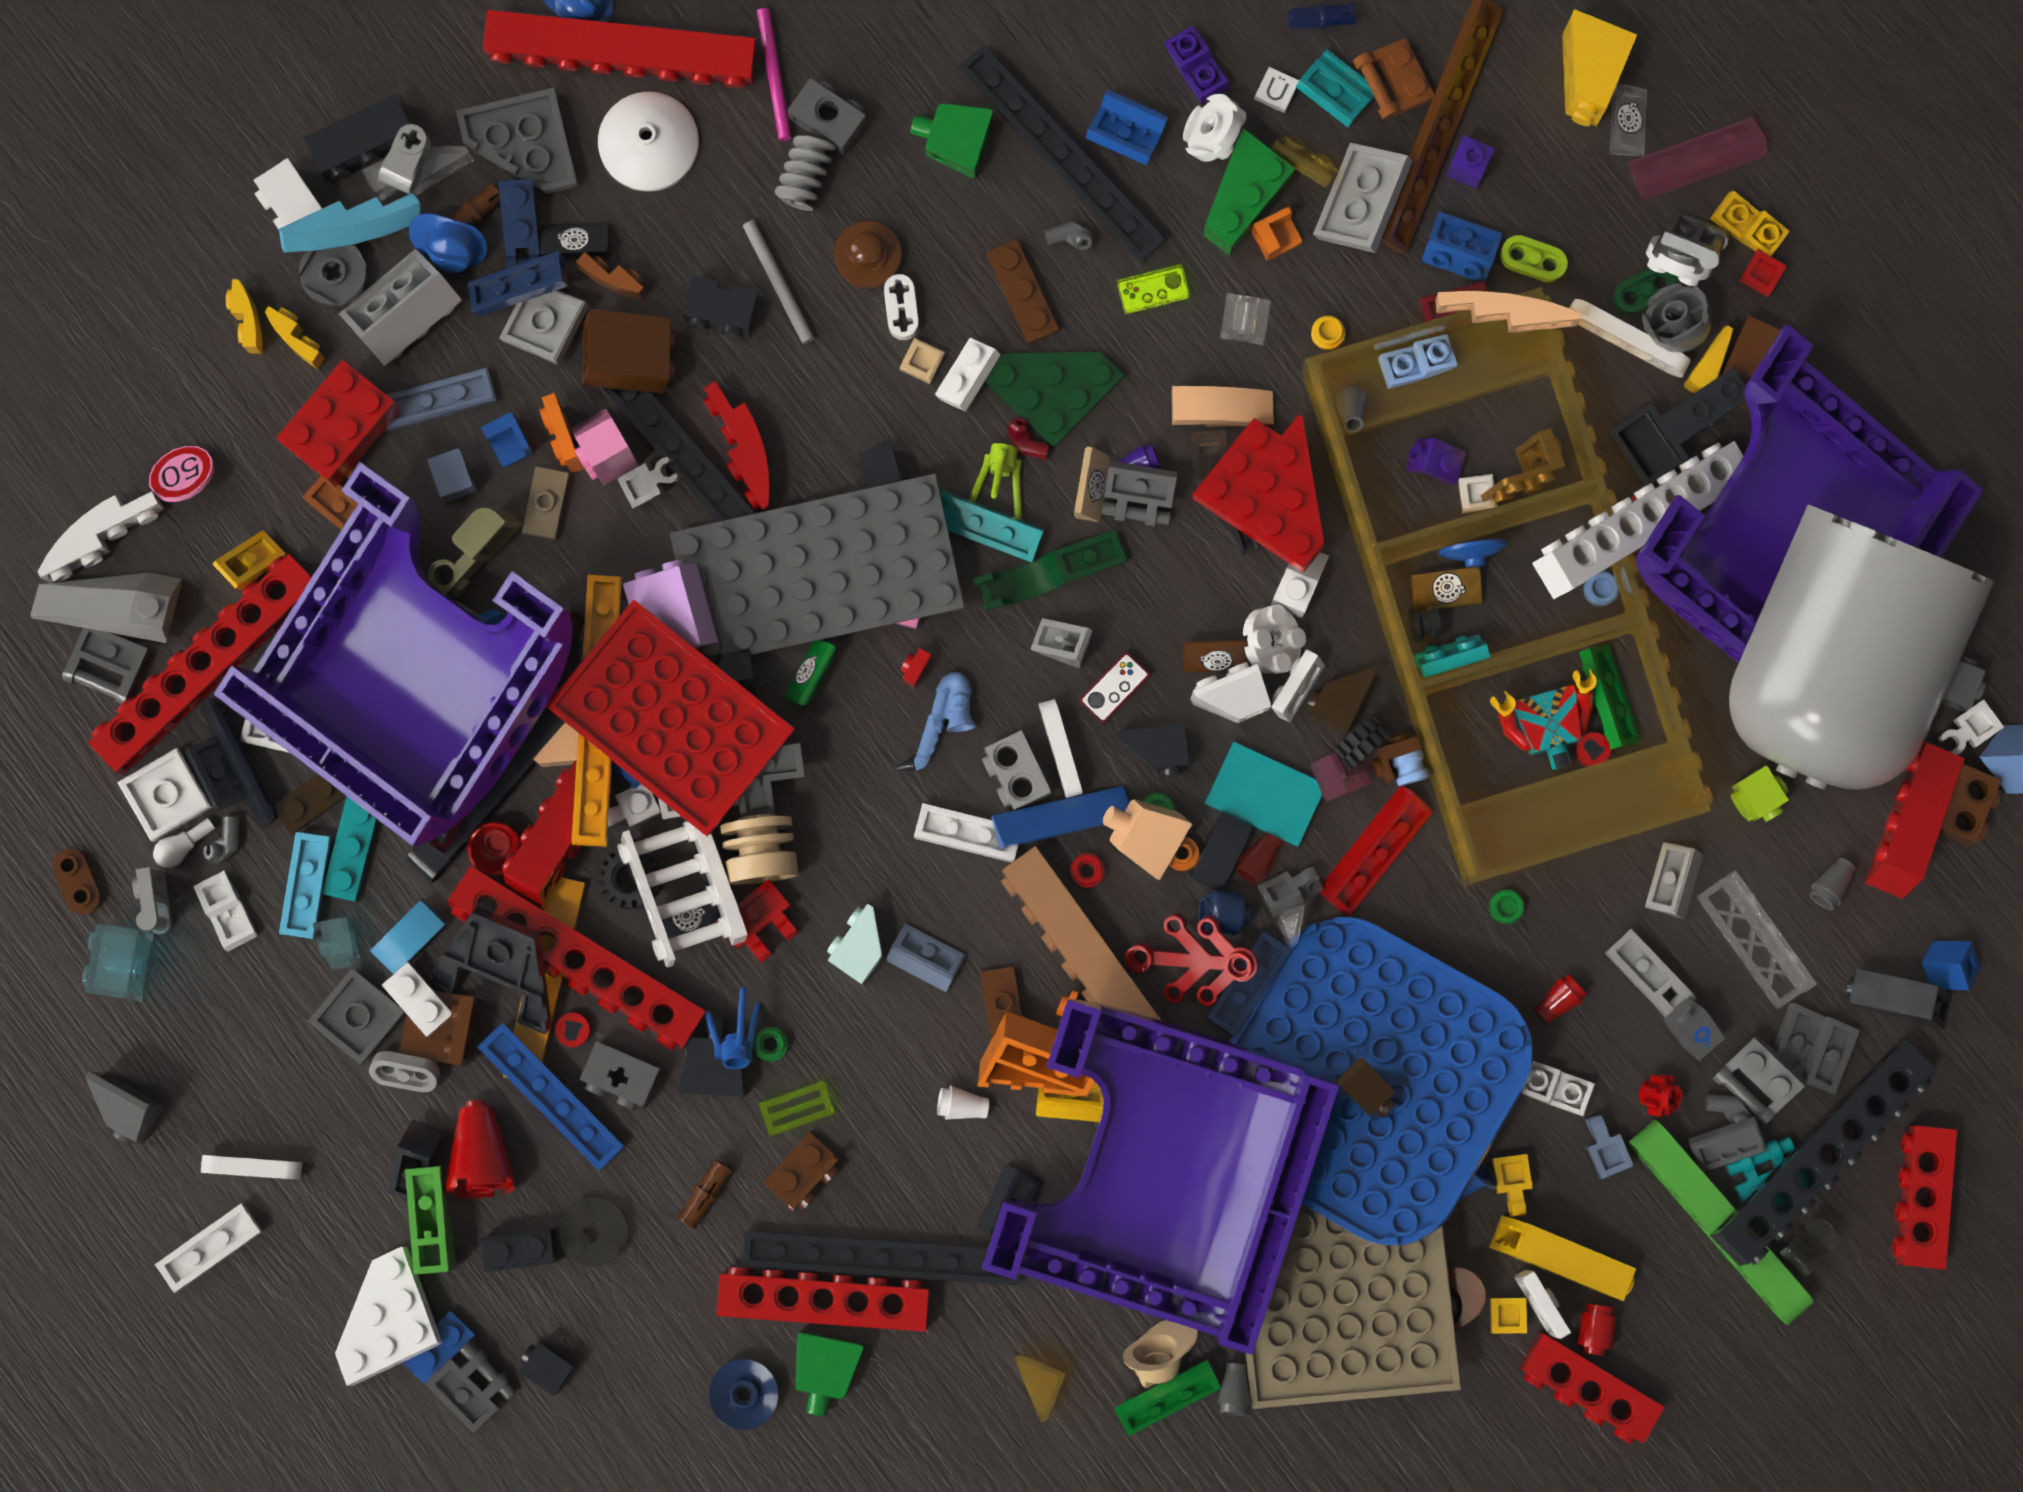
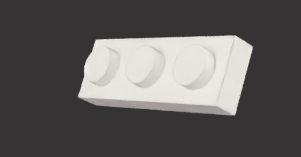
M922 803L914 834L915 839L1011 863L1015 861L1018 846L999 850L992 820Z
M241 1203L157 1262L155 1266L172 1291L177 1293L263 1231L245 1204Z

